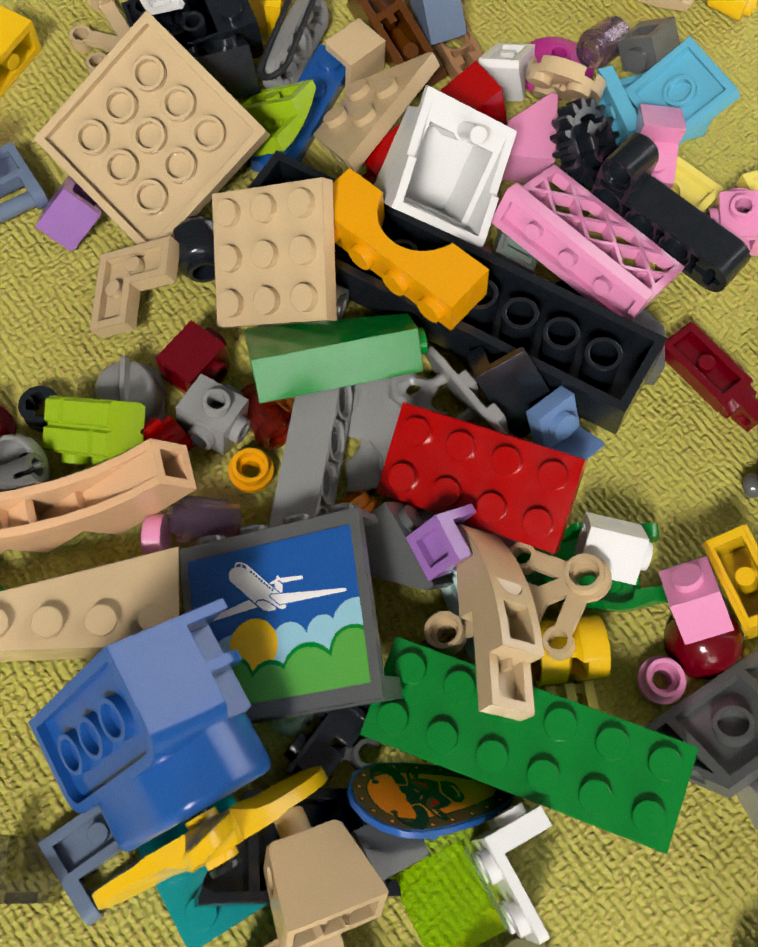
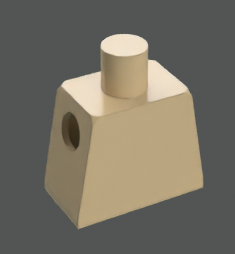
M301 806L291 807L279 819L274 821L280 839L273 841L266 848L264 876L279 947H309L381 917L389 891L341 821L333 819L311 827L306 813Z

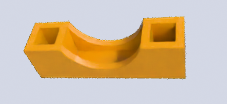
M348 168L333 182L334 242L348 252L350 258L358 267L363 270L370 269L381 277L386 287L397 296L405 295L414 302L422 315L429 321L434 323L439 321L449 330H452L487 294L489 269L454 243L436 250L415 251L399 246L390 240L381 229L385 220L383 192L351 168Z

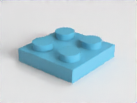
M691 36L625 89L632 105L637 111L640 104L682 109L686 133L679 145L741 97L738 88Z

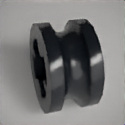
M35 386L29 388L22 394L18 403L20 415L24 418L26 424L31 429L43 432V427L48 425V422L44 420V415L37 416L32 409L38 410V403L45 402V399L50 396H58L49 387Z

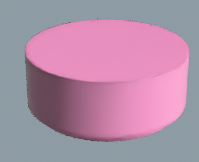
M152 514L145 517L141 530L143 555L171 548V524L167 514Z

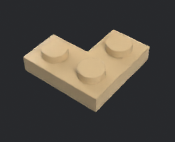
M169 235L100 255L90 324L91 332L100 338L136 330L141 291L176 283L179 243Z

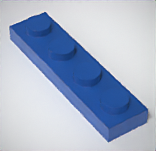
M319 44L297 81L313 79L316 89L309 113L293 142L284 152H281L300 162L315 139L313 134L324 122V115L332 109L345 87V66L332 56L322 44ZM273 154L252 157V170L260 173Z

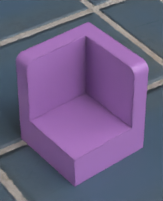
M68 175L42 210L35 227L69 251H73L101 216L103 209Z
M472 504L434 515L405 537L428 581L456 571L457 565L472 556L457 525L462 524L477 513Z

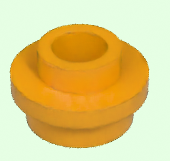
M242 449L229 462V479L233 486L242 492H259L265 489L273 479V461L266 452L260 449ZM251 466L257 467L260 470L257 476L249 478L243 474L246 468Z

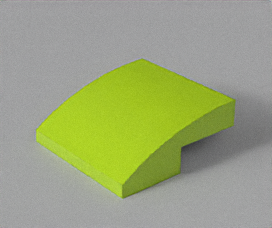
M313 79L261 89V93L248 96L240 102L241 106L270 134L268 139L251 157L273 154L276 150L284 152L293 142L307 118L314 98L316 86Z

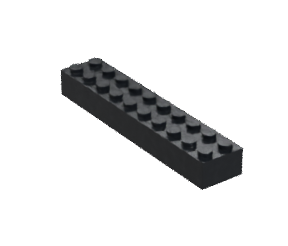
M276 150L248 188L319 177L331 179L333 182L337 179ZM385 203V220L381 229L397 245L415 251H430L454 243L489 269L487 294L452 330H449L439 321L437 323L429 321L422 315L414 302L405 295L397 296L386 287L381 277L370 269L363 270L352 261L348 252L335 243L336 284L349 290V300L381 316L408 313L417 327L424 328L428 340L467 360L466 353L480 345L484 346L493 362L519 347H524L552 392L559 386H563L573 392L578 416L615 435L654 369L667 340L666 337L450 233L400 212Z

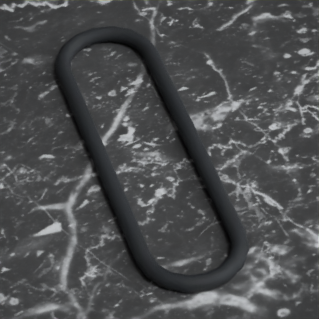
M285 0L257 66L256 74L259 79L263 81L275 79L288 69L316 0L309 1L283 65L270 74H263V68L292 1Z

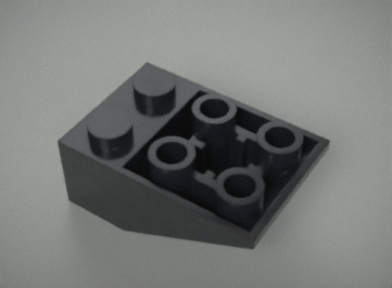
M127 0L121 3L130 28L146 11L140 0ZM183 0L185 3L183 9L152 15L180 44L195 43L197 47L212 43L211 38L215 35L234 32L235 36L241 35L247 41L252 59L262 56L264 52L258 23L248 0Z

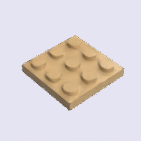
M319 177L212 194L217 328L337 321L333 180Z

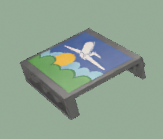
M336 504L328 508L329 514L313 517L310 514L287 516L283 519V525L271 528L267 525L245 526L239 529L240 535L229 538L223 535L200 537L197 539L198 545L179 549L184 614L221 598L224 599L228 607L209 626L223 653L237 649L242 658V661L234 666L232 670L251 704L246 713L252 724L403 698L400 677L385 676L364 529V526L377 524L378 517L359 508L358 504Z

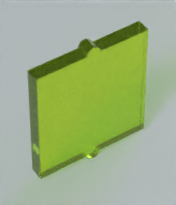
M464 839L434 855L430 853V855L421 859L420 863L390 879L396 878L401 888V896L399 898L424 947H478L482 942L509 928Z

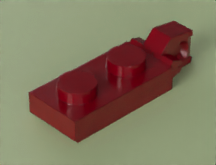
M690 321L666 340L665 361L717 413L719 412L726 419L731 416V419L746 432H749L758 424V400L755 398L757 393L751 386L754 380L694 322Z

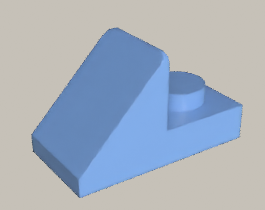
M559 386L526 411L534 443L585 459L590 458L605 446L602 440L580 427L574 393L563 386Z

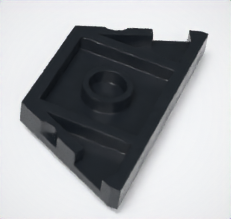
M348 788L318 789L294 805L303 807L311 827L333 819L341 821L349 833L364 826L360 816L350 805L347 796ZM247 789L242 794L240 801L251 798L266 789ZM274 822L236 845L239 853L234 857L241 856L243 859L241 863L214 879L210 875L214 869L207 870L194 898V908L270 904L264 876V862L267 846L273 841L280 839ZM389 877L383 881L389 891L387 899L401 896V888L396 878L391 880Z

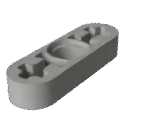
M310 0L295 1L280 27L263 68V74H270L276 71L285 62L293 43V34L296 35ZM316 0L298 44L297 53L294 54L290 66L277 78L268 81L262 80L265 88L296 83L299 80L328 26L329 14L323 0Z

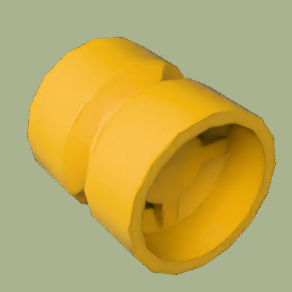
M581 616L573 634L576 645L575 651L568 659L558 661L550 658L543 646L544 657L530 663L536 685L564 684L568 681L570 675H573L579 682L609 677L611 670L610 644L605 624L600 616ZM557 619L540 621L542 637L549 627L555 626ZM556 637L551 641L550 647L561 649L567 644L568 639Z

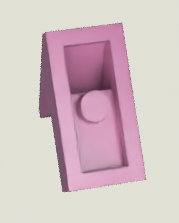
M640 104L635 133H641L649 137L658 148L659 159L652 176L671 189L675 179L678 145L686 133L682 109Z

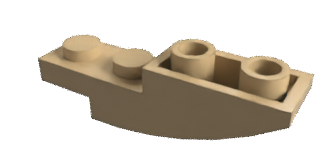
M459 524L457 527L472 553L471 557L456 566L459 618L473 622L479 712L522 721L535 715L530 663L544 657L536 607L526 578L517 560L498 536Z

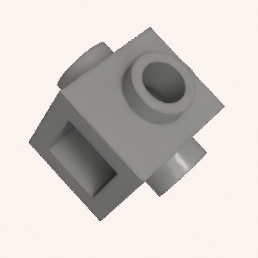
M201 373L176 405V422L183 428L196 446L204 450L213 449L224 456L233 442L239 444L244 439L250 428L251 420L248 419L249 399L245 398L237 388L228 384L222 385Z

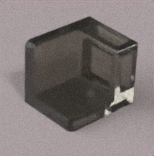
M0 835V904L59 903L61 883L38 845L40 841L48 836L20 837L16 835Z

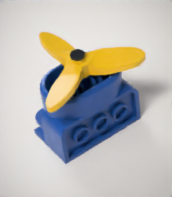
M223 598L105 646L28 722L68 804L80 814L99 806L121 850L126 852L132 851L189 818L190 820L185 823L188 830L187 833L147 855L131 869L96 890L92 898L98 910L119 904L172 876L186 871L193 873L206 865L208 871L214 869L210 873L212 879L220 876L243 861L241 856L234 857L239 853L236 848L237 844L279 819L291 807L310 796L328 780L322 766H314L276 783L251 798L234 804L221 813L218 812L215 806L211 809L209 808V806L266 774L271 767L270 757L246 713L251 704L232 670L234 666L242 661V658L237 649L223 653L209 626L214 619L228 608Z

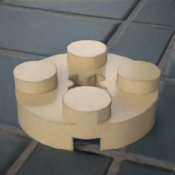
M543 55L540 63L537 62L535 56L531 57L524 75L526 80L534 85L532 94L540 99L550 93L558 94V98L570 102L584 97L585 100L594 98L595 103H599L607 84L605 79L598 73L594 81L585 76L586 66L553 55Z

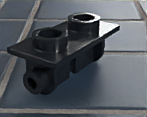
M370 704L315 713L321 720L309 735L301 730L286 749L283 756L290 761L283 771L291 773L295 766L303 771L321 765L329 778L344 758L341 753L329 744L335 737L348 748H351L360 735Z

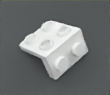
M522 802L515 806H509L494 817V819L487 821L490 829L470 840L476 852L470 854L469 858L481 881L485 885L489 882L492 886L494 885L502 901L496 904L495 907L508 932L511 935L517 933L520 938L525 937L526 940L540 945L549 939V935L505 853L550 828L552 824L542 806L525 809Z

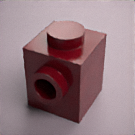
M190 320L156 357L162 378L183 394H186L201 373L221 383L227 375L230 365L225 339L216 330L210 327L203 329Z

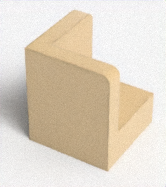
M360 18L351 22L325 42V49L345 66L346 88L353 82L372 76L384 69L386 40Z

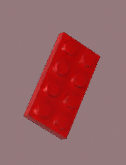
M403 402L376 492L437 514L472 504L477 513L463 523L556 554L559 551L588 459Z

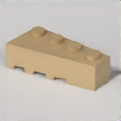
M179 546L0 591V661L94 658L109 644L179 616Z

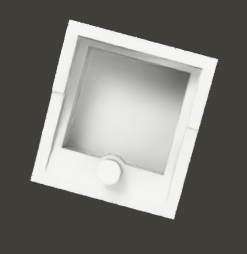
M425 85L419 107L408 106L374 186L383 192V199L386 205L482 248L499 200L496 196L517 131Z

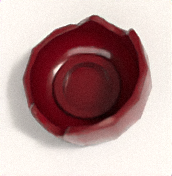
M728 612L734 628L733 631L685 645L676 621L673 619L667 624L664 631L665 652L668 657L675 660L682 667L685 675L690 678L709 680L717 677L733 666L743 652L744 632L734 615Z

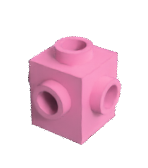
M733 188L728 191H720L715 207L708 208L707 216L740 238L747 245L751 256H758V190Z

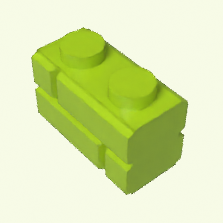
M50 396L45 399L44 420L48 422V425L43 427L42 448L47 452L61 453L62 463L90 464V457H92V466L94 467L127 452L143 442L144 435L140 433V430L144 429L146 407L142 403Z

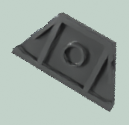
M758 648L644 726L650 730L699 747L689 782L729 799L758 779Z

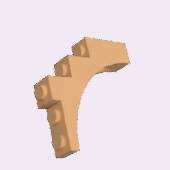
M149 438L127 452L89 469L56 480L0 492V554L6 550L49 553L83 531L118 535L125 533L143 522L147 515L160 512L197 489L187 446Z

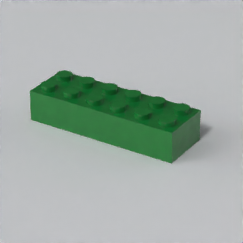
M395 637L384 667V675L400 677L403 698L371 704L360 735L667 854L699 747L533 687L535 715L518 721L479 712L476 665L406 639Z

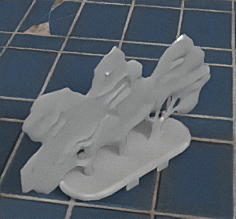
M428 345L426 357L437 374L432 379L418 377L416 373L351 385L353 405L347 437L360 439V449L346 464L347 492L365 489L367 493L371 489H377L403 402L447 415L443 411L434 409L431 404L438 388L444 384L465 409L464 412L455 418L467 422L474 420L477 425L509 434L506 417L495 403H492L487 408L482 404L477 382L466 369L458 375L439 352L431 345ZM411 385H417L422 388L412 395L406 393L407 388ZM423 508L417 511L424 523L434 515H437V513ZM462 523V525L498 536L508 548L518 543V541Z

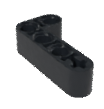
M641 133L629 135L601 164L591 193L685 266L682 271L685 275L709 291L721 292L749 262L751 257L750 250L740 238L654 178L652 174L659 159L658 148L649 137Z

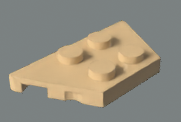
M428 52L367 78L357 80L349 85L345 91L346 95L336 107L324 115V122L313 134L321 148L327 153H331L338 162L343 161L347 169L351 168L357 172L439 68L440 64L434 53Z

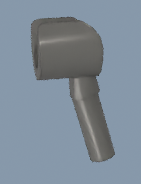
M370 738L362 739L351 748H348L346 745H331L344 756L342 761H350L356 770L362 766L370 765L364 763L359 757L361 746L368 748L381 747L378 741Z

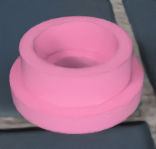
M660 655L650 657L640 665L637 671L636 682L638 689L643 697L653 704H672L680 699L685 692L686 675L684 670L670 657ZM654 673L662 674L666 678V689H659L654 685Z

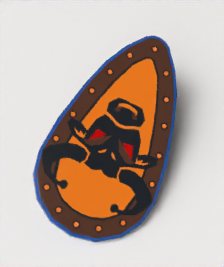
M375 763L362 766L352 774L347 790L351 807L363 821L381 832L400 838L435 840L439 836L455 833L492 820L500 812L507 809L516 796L442 766L418 763Z

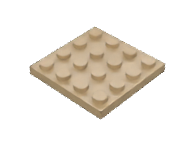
M146 10L33 139L136 244L171 236L173 229L190 216L197 215L212 199V194L220 191L268 139L270 134Z

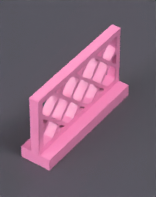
M555 164L523 186L515 183L508 188L491 222L585 299L631 321H634L639 313L671 284L685 268V266ZM549 182L554 183L565 193L551 191ZM555 205L569 207L571 214L557 212ZM582 210L589 211L597 219L584 217ZM588 231L601 233L603 240L590 238ZM615 236L622 237L630 245L617 243ZM622 257L634 259L637 267L624 265ZM648 262L655 263L665 272L651 270Z

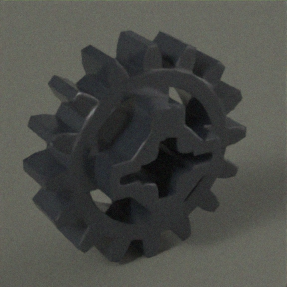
M582 97L566 103V106L557 110L559 118L552 120L551 123L557 134L550 136V141L557 145V150L552 153V156L555 159L560 158L562 164L559 168L567 172L571 178L585 189L591 191L601 164L618 147L615 139H618L620 134L617 131L613 132L611 127L614 118L612 116L608 118L604 116L605 106L603 104L596 106L594 98L585 100Z

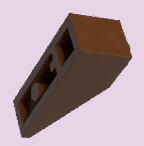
M348 0L346 6L354 19L360 18L386 40L385 62L390 68L428 52H433L440 66L425 85L432 87L448 76L404 0ZM425 85L417 94V96L424 91Z

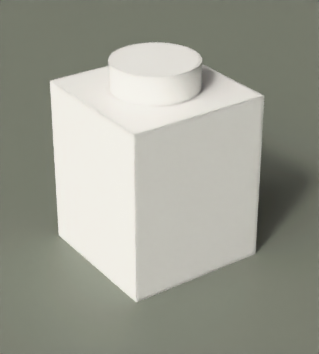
M585 512L573 556L582 553L598 556L608 564L612 580L636 585L640 570L646 571L650 565L653 544L649 542V538L641 524Z

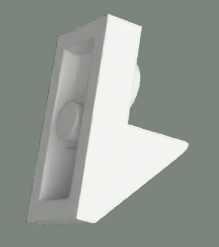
M496 43L479 58V64L502 87L504 101L521 102L524 100L526 83L524 75L530 58L534 56L535 44Z

